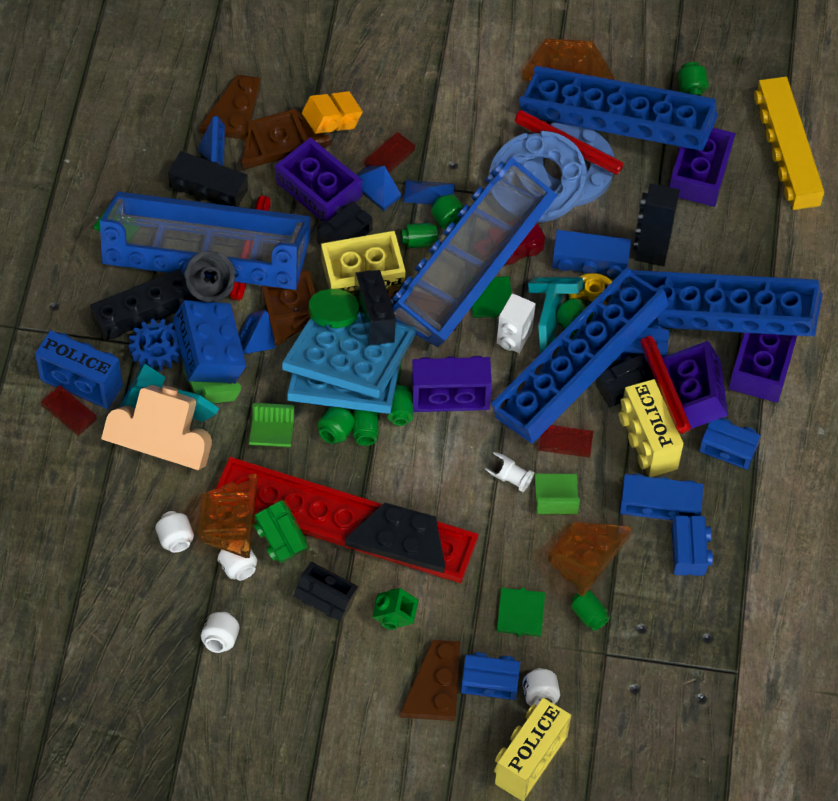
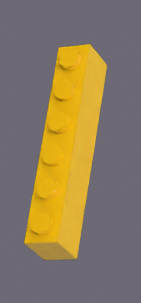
M786 76L759 80L758 88L754 91V100L756 105L759 104L760 119L767 128L766 138L773 147L772 157L779 166L778 176L785 185V199L790 201L792 210L821 206L824 196L823 185L788 78Z

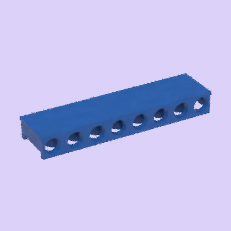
M535 66L532 80L524 96L519 98L520 109L540 120L703 151L718 117L716 99L541 66Z
M626 267L491 403L496 415L495 418L533 444L670 305L663 289H656L634 275L631 269ZM628 278L625 286L620 289L621 283L624 279ZM609 295H611L610 300L608 301V303H607L606 305H604L603 303H604L605 299H606ZM594 312L592 319L586 323L588 316ZM577 329L575 336L570 340L571 333ZM560 346L558 353L552 358L554 350ZM543 364L541 370L535 375L536 368ZM525 381L524 387L517 393L519 385ZM508 399L505 407L500 409L502 402Z
M631 270L634 275L656 289H663L670 304L648 327L658 325L662 328L815 337L823 297L819 280ZM628 278L624 279L621 283L620 289L625 286Z

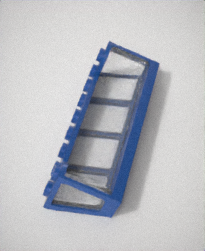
M513 157L506 163L501 161L485 179L488 183L485 188L479 187L471 196L474 201L470 207L466 204L457 214L460 218L456 224L453 222L449 224L443 232L446 236L443 241L437 240L430 248L429 252L432 255L428 260L423 258L415 267L417 274L413 278L409 276L400 286V290L390 299L396 322L416 327V336L437 348L446 341L558 196Z
M117 191L100 220L102 264L171 273L181 269L185 262L193 255L205 251H214L225 255L232 262L235 268V282L296 290L310 241V216ZM204 272V278H210L212 276L211 272Z

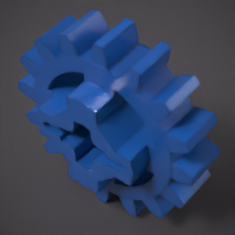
M151 319L150 325H147L145 322L141 323V330L134 328V335L129 337V350L133 361H139V367L146 364L152 369L158 367V370L161 372L164 365L171 369L172 361L179 363V355L182 354L173 322L167 326L165 325V319H162L159 324H156V321ZM170 339H172L174 343L173 347L170 345ZM141 343L143 344V351L140 349Z

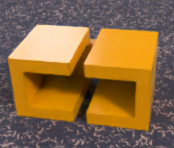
M350 91L332 93L331 96L328 94L310 96L302 111L303 116L315 134L329 133L335 129L337 131L355 129L363 113Z

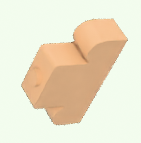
M149 385L140 390L135 409L131 406H122L112 410L107 416L101 438L102 440L196 470L206 466L212 446V439L207 431L203 429L190 431L196 399L179 394L178 389L170 386L160 388Z

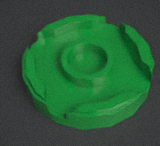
M341 289L319 291L309 300V316L315 323L325 327V324L331 325V328L335 329L347 327L356 321L359 314V302L356 297Z

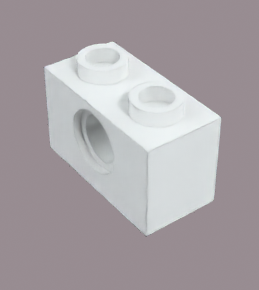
M512 293L499 316L497 344L506 350H513L517 353L521 352L533 330L534 302Z

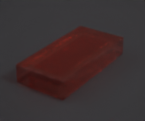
M397 132L365 160V166H385L390 173L415 151V144Z
M61 385L41 401L45 409L77 436L97 420L96 415Z
M551 425L540 437L539 451L590 458L594 431Z

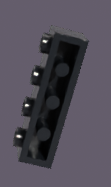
M650 183L648 193L643 192L633 250L637 251L635 261L665 267L680 189Z
M182 268L90 304L92 319L103 341L116 339L122 334L134 330V328L141 329L142 322L149 324L151 319L156 321L167 318L178 311L184 300L195 301L182 288L180 279Z

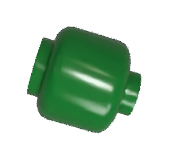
M698 62L685 63L676 73L679 92L703 96L702 93L706 92L709 88L706 68L699 65Z
M455 195L440 196L434 201L432 206V218L445 230L451 222L454 224L458 222L460 218L457 214L464 205Z
M576 298L563 302L556 315L558 323L565 330L588 306ZM593 313L588 316L586 323L592 319ZM577 329L571 333L572 336H575Z
M329 406L317 422L319 435L327 443H342L353 430L355 419L350 409Z

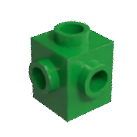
M401 588L378 593L372 618L389 630H396L399 627L414 624L419 600Z

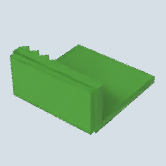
M188 381L194 394L201 395L211 403L235 401L241 391V385L237 382L230 385L229 383Z
M254 403L252 406V426L249 445L291 447L294 427V405Z
M535 474L537 514H578L580 499L578 498L577 474Z

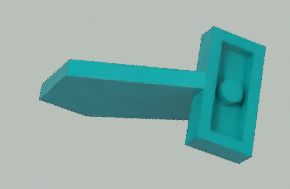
M534 277L528 283L529 293H547L539 322L540 354L555 340L558 325L556 315L562 303L563 294H578L583 288V278Z
M143 364L138 370L120 407L131 406L135 409L140 390L149 385L163 388L164 385L162 384L166 377L148 365ZM178 389L179 394L196 399L192 419L204 422L217 414L219 407L201 395Z

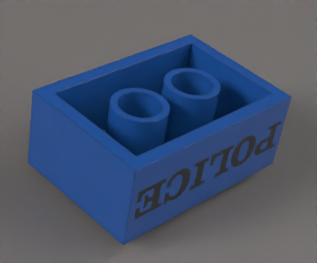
M184 300L173 320L188 381L236 383L246 368V362L231 303Z
M50 330L35 353L42 382L105 409L110 408L123 387L120 363L115 355L96 350L88 343L77 342L64 333L58 334Z

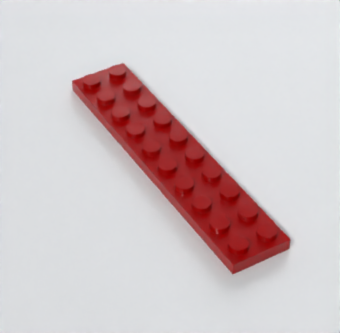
M229 457L211 499L212 506L256 519L254 517L255 514L281 500L286 501L302 533L461 584L479 536L477 533L437 521L445 561L444 573L345 546L346 538L382 505L381 503L233 457Z

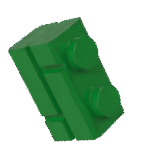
M281 500L254 515L257 520L254 523V527L261 538L266 537L269 543L266 549L273 561L278 560L279 563L283 564L310 549L286 501Z

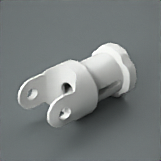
M493 452L494 455L503 459L504 465L499 473L485 468V470L503 482L509 481L519 487V491L524 492L530 485L534 472L531 470L526 471L515 465V461L498 452Z

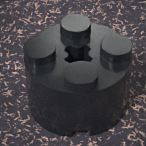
M205 251L195 254L182 267L180 273L182 288L195 301L216 302L222 300L230 294L234 287L235 268L232 262L221 253ZM204 272H205V273H209V272L212 273V276L210 277V280H211L212 282H210V281L205 282V281H204V279H203V278L205 277Z

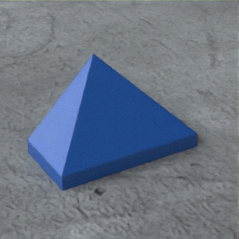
M213 116L197 151L208 161L224 166L225 125L218 116Z
M367 166L356 174L362 179V193L383 211L401 198V193L385 166Z
M406 180L404 202L434 205V201L438 197L449 194L454 195V184Z
M265 310L248 315L239 333L243 354L275 348L269 314Z

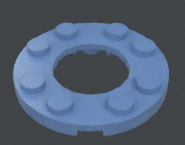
M561 123L550 124L614 157L608 142L595 130ZM536 157L522 164L523 167L553 192L557 190L561 180L553 178L546 172L543 166V158ZM590 162L585 191L575 206L590 203L603 195L609 188L614 174ZM518 170L520 179L526 188L538 194L544 192Z
M541 131V133L529 135L527 133L521 134L501 147L491 163L489 174L501 161L506 163L511 157L521 165L527 160L536 157L548 158L560 167L562 179L557 190L554 191L558 196L537 223L548 222L565 215L579 202L585 191L587 169L580 150L572 141L554 132ZM511 165L504 175L515 181V174L518 169ZM497 182L491 189L493 198L501 210L517 220L524 216L534 202L532 199L500 182Z

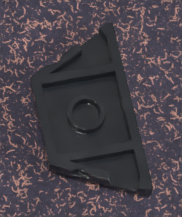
M384 503L345 540V546L437 572H445V561L436 516Z

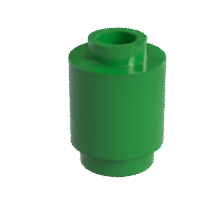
M429 222L405 224V229H401L400 232L401 243L406 244L407 249L431 247L438 240L436 225H430Z
M396 386L391 414H388V420L397 426H404L413 420V394L407 386Z
M354 410L352 413L355 419L353 437L356 439V443L361 446L375 444L379 437L378 412Z
M582 590L572 598L571 609L587 628L596 631L609 621L608 610L592 591L585 592Z

